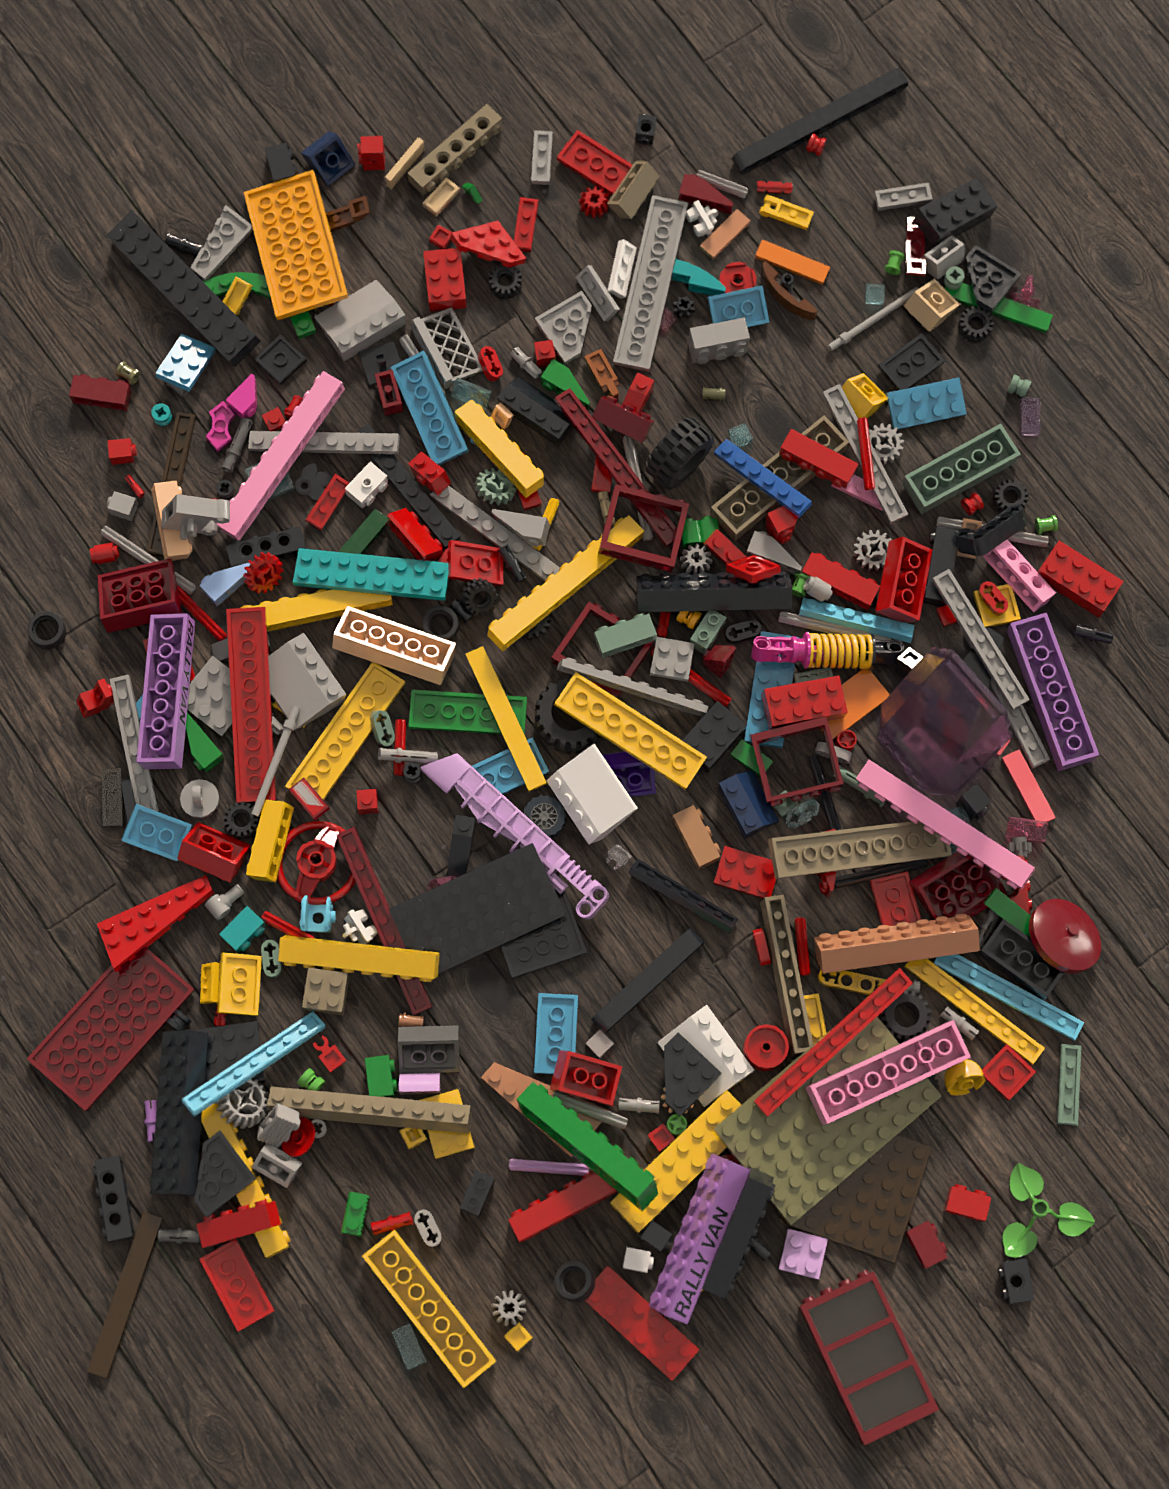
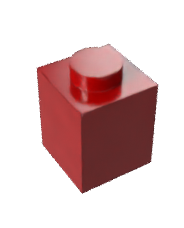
M553 340L534 342L536 365L539 368L548 367L552 359L556 360Z
M130 438L108 440V453L111 464L135 463L134 456H137L136 444L133 445Z
M376 789L356 790L359 815L379 813Z

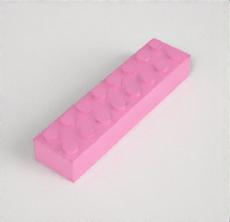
M954 1020L816 1082L805 1089L822 1125H825L964 1061L971 1056Z

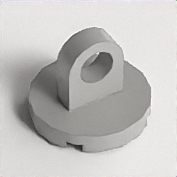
M198 779L191 781L181 791V806L193 818L202 819L209 817L219 806L220 797L218 790L207 780Z

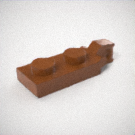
M599 349L584 356V360L600 389L604 393L608 391L609 396L618 398L619 392L616 388L619 386L618 378L603 351Z

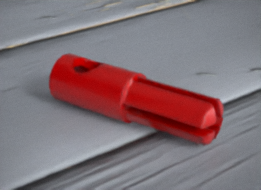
M129 474L127 475L128 478L125 476V480L139 498H142L145 495L144 491Z

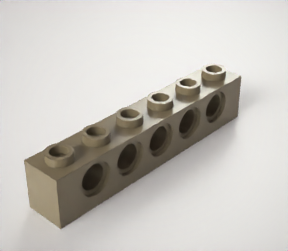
M486 104L408 172V181L423 196L427 192L433 191L436 184L447 178L452 170L458 169L467 157H472L476 149L484 146L492 135H496L501 131L502 117ZM473 138V140L467 141L466 139ZM429 172L434 173L433 175H430V176H429V175H426V174L429 173Z

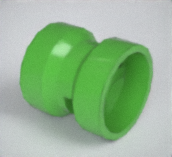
M310 1068L297 1082L300 1087L313 1091H319L325 1083L321 1077L315 1076V1072Z

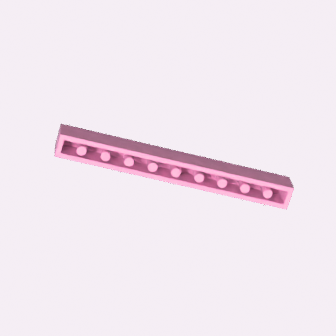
M324 371L315 378L313 387L304 394L303 401L299 406L295 407L290 420L283 424L282 431L278 436L274 437L269 450L262 454L260 463L251 470L248 480L241 484L237 496L230 500V522L216 524L222 532L235 540H241L345 390L341 381Z
M871 760L867 761L856 777L857 782H859L858 786L866 792L870 789L876 793L874 795L875 798L883 803L885 800L892 804L890 807L898 813H901V811L908 814L907 819L915 824L920 822L924 825L923 829L932 835L934 832L941 836L940 840L947 845L952 843L958 847L956 851L965 857L969 854L974 858V863L982 868L984 865L991 869L989 872L997 878L1004 877L1007 879L1006 883L1012 888L1017 889L1019 887L1023 889L1035 871V867Z

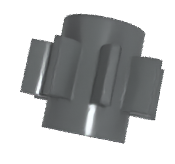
M1014 837L1012 842L1007 844V850L1016 856L1021 855L1027 858V854L1032 852V843H1027L1026 837Z

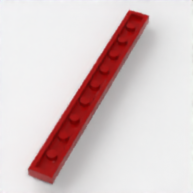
M900 968L897 969L753 1101L754 1104L768 1117L909 988L913 982Z

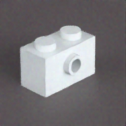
M369 462L345 488L346 495L363 509L366 505H371L375 500V496L387 488V475L373 463Z

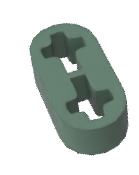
M375 710L370 716L375 739L379 745L390 746L395 740L390 717L386 711ZM379 716H383L381 723L376 721ZM384 733L389 735L386 741L382 740Z
M267 940L261 946L263 970L268 977L276 978L282 972V963L278 961L279 945L274 940ZM270 944L276 948V950L272 951L273 957H270L269 952L265 951ZM270 961H273L275 967H278L274 974L269 970L267 971V968L271 967Z

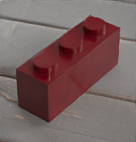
M80 374V376L73 375L69 397L72 403L128 411L132 390L129 383L123 380L110 381L104 377H98L97 379Z
M609 395L600 398L592 416L594 420L641 443L645 442L654 423L650 419V415L644 412L639 414L633 411L634 407L625 403L621 405L617 403L616 398Z

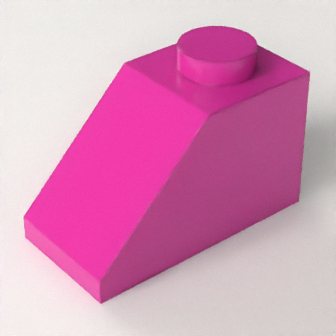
M253 374L226 399L228 407L240 418L252 417L257 409V383Z

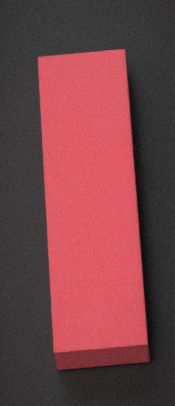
M1017 750L1002 757L1001 760L1036 826H1041L1055 819L1056 817L1021 751Z

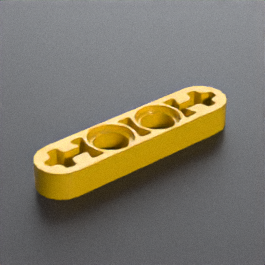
M822 970L818 974V980L824 986L864 995H870L873 992L875 982H878L877 986L879 987L886 980L843 970L829 973V976L836 977V973L840 974L837 984H834L836 979H829L828 982L825 981V978L822 977V974L824 975L825 973H822ZM846 975L852 979L850 986L842 984L841 978ZM862 980L870 981V990H863L860 983Z

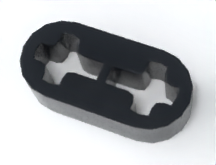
M756 620L733 624L726 629L725 638L732 644L754 639L759 636L761 625ZM750 625L753 628H757L755 633H752V631L745 632V630H748ZM732 630H734L735 633L741 632L737 634V638L729 636Z

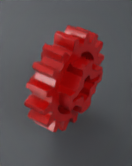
M261 552L260 557L254 555V560L248 561L249 567H244L247 570V573L243 574V577L246 578L244 583L258 594L261 591L265 594L267 589L272 591L273 585H279L277 580L283 578L280 576V573L284 572L281 568L283 564L279 561V558L269 552L266 555Z

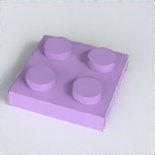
M788 1229L779 1270L819 1279L828 1239Z

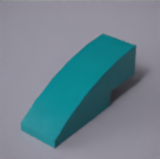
M676 259L672 273L673 281L689 284L688 291L709 296L725 293L726 287L711 274L695 265Z

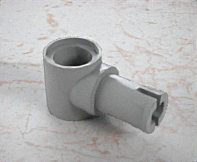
M236 884L224 895L221 894L219 896L216 894L205 903V907L216 920H220L230 912L231 904L243 895L244 891Z

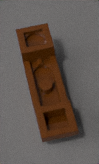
M362 196L348 201L349 205L327 212L326 216L330 231L333 232L345 228L368 216L370 210L367 197Z
M765 261L762 264L761 273L773 297L790 312L805 319L814 320L818 310L805 298L799 303L777 282L778 273Z

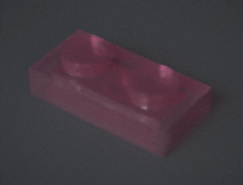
M1009 816L1005 835L1008 838L1026 837L1030 841L1045 842L1048 822Z

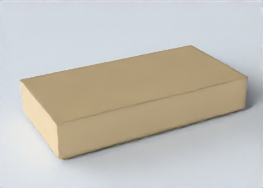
M445 178L422 203L423 207L437 217L460 192V188L448 178Z

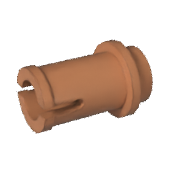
M406 1013L399 1015L398 1026L418 1027L423 1025V1016L406 1015Z

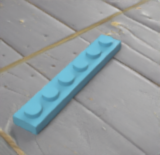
M803 597L799 613L802 616L911 643L915 626Z

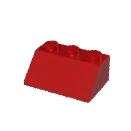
M404 508L387 515L389 528L417 560L435 562L443 555V546L438 539L434 540L430 536L431 532L425 525H420L419 519L413 511L409 512Z
M198 822L182 840L177 859L201 869L203 872L219 877L221 880L231 882L238 874L251 845Z

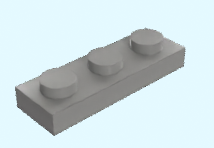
M534 131L531 184H550L553 132Z
M929 183L878 190L874 193L878 211L932 202Z
M591 265L586 266L576 276V279L603 321H609L620 309Z

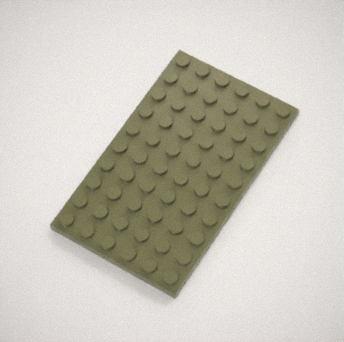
M878 1017L871 1021L768 1117L761 1112L753 1101L815 1044L713 1128V1131L743 1167L747 1169L752 1167L774 1177L773 1184L776 1186L770 1202L789 1225L796 1222L941 1097V1094L928 1078H925L835 1121L822 1125L805 1088L899 1045Z

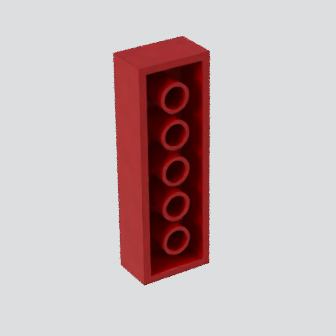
M591 1171L583 1175L582 1181L577 1183L574 1180L566 1184L565 1190L561 1192L554 1190L547 1194V1199L540 1202L537 1199L528 1204L529 1208L522 1212L521 1209L512 1212L510 1214L511 1218L508 1221L519 1243H522L617 1193V1191Z

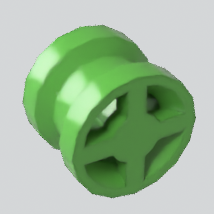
M674 1114L668 1119L666 1127L672 1135L678 1136L686 1130L687 1121L684 1116L679 1117L677 1114Z

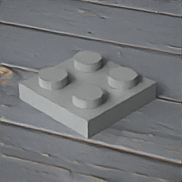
M657 637L650 675L688 682L694 643Z

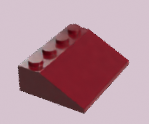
M172 558L98 575L100 620L107 633L150 623L151 615L182 614Z
M958 851L909 881L917 898L932 920H936L938 917L951 918L958 914H966L972 918L988 908L983 902L995 888L1006 896L1008 894L1000 878L995 877L989 872L990 868L985 865L983 868L973 862L974 858L967 854L965 857Z

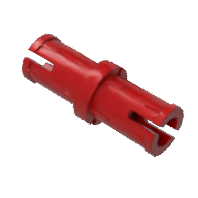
M411 1212L394 1217L390 1215L387 1219L371 1222V1228L374 1231L373 1235L390 1230L396 1231L397 1228L413 1225Z

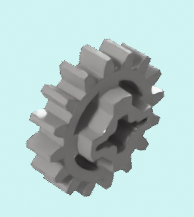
M881 423L880 428L874 425L873 431L869 429L870 443L872 440L875 446L874 450L879 460H882L885 465L887 460L892 463L894 457L899 458L900 453L903 451L902 445L904 440H899L902 437V433L896 434L897 428L892 430L890 429L891 424L886 428Z
M869 530L868 535L863 532L861 538L857 537V544L853 546V549L856 550L853 556H858L856 563L862 562L861 568L868 566V571H871L872 567H875L876 571L879 570L880 566L884 569L888 543L892 540L891 538H885L886 533L882 536L879 535V530L876 531V534H873L872 530ZM876 546H878L877 551H874V553L870 555L871 550L875 549Z

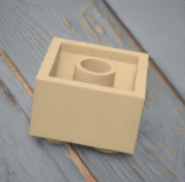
M933 279L915 291L904 307L930 332L939 326L960 304Z

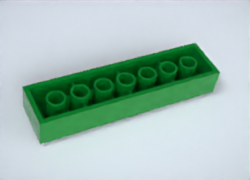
M532 1082L516 1099L522 1114L643 1212L659 1194L654 1175L647 1169L643 1171L639 1168V1163L632 1157L628 1159L623 1155L624 1151L619 1146H612L608 1143V1138L601 1132L597 1134L588 1121L584 1120L582 1122L578 1118V1114L571 1108L566 1109L558 1097H551L548 1094L549 1091L540 1084L538 1086Z

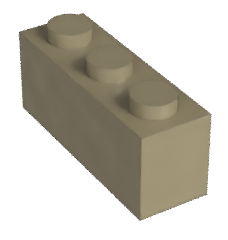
M635 161L607 204L619 218L632 219L640 205L646 200L650 190L655 186L659 178L658 173L647 161Z

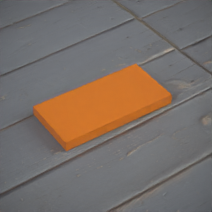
M862 669L842 684L848 713L844 718L828 721L832 740L837 738L841 731L849 729L890 698L891 695L870 670Z

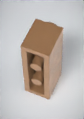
M694 805L674 814L672 821L697 869L700 870L719 861L721 850L718 844H714L710 838L712 833L708 826H704L702 822L704 818L699 809L696 810Z

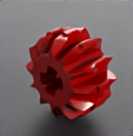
M596 186L593 190L587 188L586 192L581 193V198L579 199L581 212L585 211L586 217L592 214L593 219L595 215L601 217L602 212L607 213L609 207L607 204L609 202L608 193H604L603 188L598 191Z

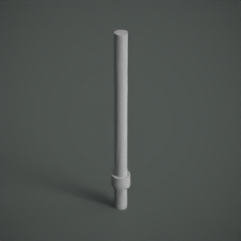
M915 287L858 326L840 334L838 339L828 345L829 350L833 351L842 344L849 343L851 338L906 303L919 288Z
M293 706L288 719L284 722L283 733L251 815L259 817L291 731L295 729V721L300 710L299 707Z

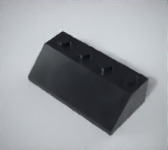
M520 376L509 382L497 397V404L501 402L514 415L513 417L558 447L574 427L554 399Z

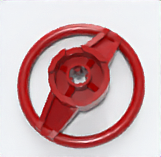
M312 821L301 824L288 833L277 879L283 890L290 897L301 902L303 897L307 895L308 904L325 905L327 897H330L331 903H333L352 889L356 880L351 872L346 884L336 893L320 898L311 897L319 882L325 881L334 872L337 864L334 852L338 840L336 835L346 831L345 829L326 821ZM311 829H323L314 841L304 843L297 852L296 861L300 873L296 890H294L287 882L283 872L284 852L289 843L300 833ZM318 856H320L321 862L314 864L312 859H316Z

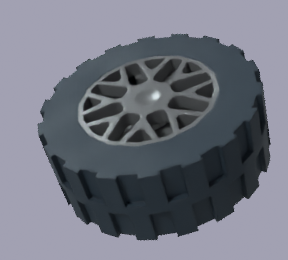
M541 795L537 798L534 797L526 804L527 806L524 808L523 814L549 838L553 839L564 829L566 821L565 809L556 798Z

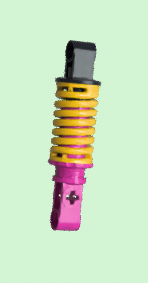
M805 632L801 639L796 636L791 638L756 637L753 642L751 657L757 662H802L804 669L819 668L822 662L824 668L828 666L835 668L836 665L838 668H842L844 665L846 669L851 666L853 669L859 667L860 669L873 670L875 664L896 665L897 657L903 653L904 644L899 640H875L874 634H858L855 636L854 634L826 635L821 633L819 635L818 633Z

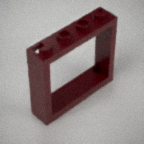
M615 484L598 554L672 573L689 504L681 499L673 500L662 494L654 495L643 489L635 490L624 484ZM618 496L681 512L670 558L607 542Z
M588 602L552 655L551 663L558 666L563 658L566 659L562 653L589 613H592L611 626H614L620 620L619 617L613 613L608 614L603 611V608L597 603L592 604ZM653 641L643 644V648L624 676L633 678L652 649ZM592 682L617 699L623 693V691Z
M827 716L751 734L767 805L772 804V807L779 806L786 800L796 802L802 800L803 796L817 797L822 795L821 792L829 790V793L840 791V787H843L844 784ZM823 729L836 781L771 796L759 744Z

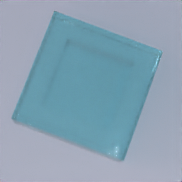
M866 284L865 304L883 305L885 285Z

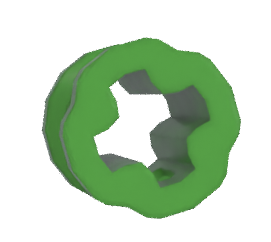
M890 251L888 265H885L884 270L891 275H899L901 272L900 265L905 255L899 251Z
M1051 515L1050 518L1045 519L1035 518L1037 534L1040 535L1046 531L1057 532L1058 522L1056 516Z
M795 573L794 577L796 579L792 586V594L797 597H804L806 593L803 586L809 576L803 573Z

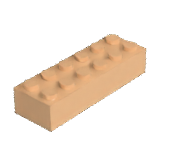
M347 606L334 632L332 648L441 685L453 660L456 643Z

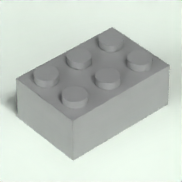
M745 318L690 328L688 346L692 362L704 364L709 360H723L729 356L739 357L747 353L750 337Z

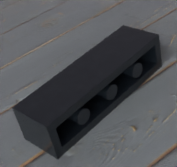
M937 526L935 531L930 534L929 543H932L931 549L933 551L923 599L925 604L941 607L946 605L932 579L948 569L953 573L957 548L954 535L957 530Z

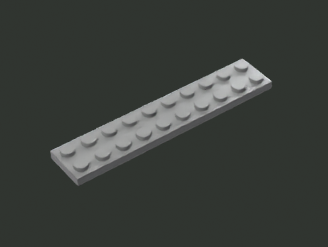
M652 195L615 351L614 365L650 371L688 207L687 202Z

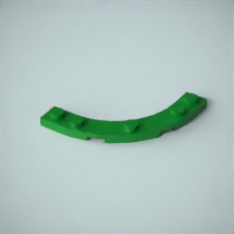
M247 272L228 273L203 281L220 297L227 294L235 277H238L253 285L251 292L271 299L266 277L261 274ZM308 311L289 317L299 339L316 333Z

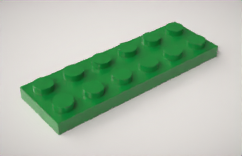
M411 690L409 729L502 735L484 694ZM506 696L525 735L527 697Z

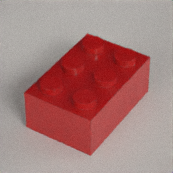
M458 248L423 251L430 312L446 310L451 307L452 309L467 308L461 251Z
M559 1050L550 1090L602 1105L613 1106L622 1066L571 1051Z

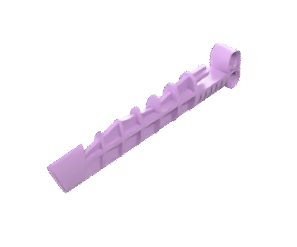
M454 754L420 767L421 771L446 794L455 786L464 799L461 807L464 808L468 805L478 819V823L481 822L495 830L494 838L502 834L516 842L509 852L515 851L519 846L522 848L533 843L554 889L559 894H562L568 887L556 875V872L559 871L585 895L576 906L577 914L581 918L586 920L593 918L607 903L609 892L597 880L592 881V876H587L586 870L581 871V866H576L575 860L570 861V856L459 754ZM599 890L604 891L603 899L596 900L594 897L595 893ZM584 905H590L591 911L587 915H583L581 912Z

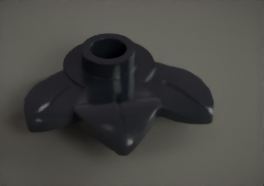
M315 463L309 464L302 470V477L297 479L295 488L299 494L309 495L310 498L318 501L332 476L325 472H317ZM306 482L308 488L302 489L301 484Z

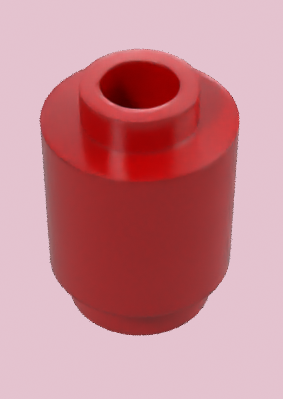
M112 542L95 545L94 548H90L92 563L103 564L117 561V557H119L118 546H114Z

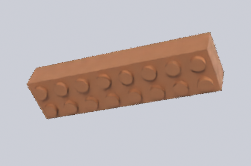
M958 914L951 918L938 917L936 920L930 921L922 919L916 923L901 922L895 926L881 925L874 929L860 928L858 931L853 932L840 931L839 934L832 935L824 933L814 937L816 960L822 973L980 951L978 928L971 917L966 914Z

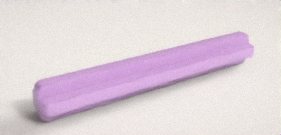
M510 1159L509 1169L516 1171L580 1176L587 1174L589 1168L584 1164Z

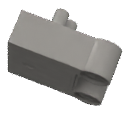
M176 494L162 509L161 528L180 531V538L187 540L188 533L190 537H196L197 533L216 535L218 534L217 523L230 522V501Z

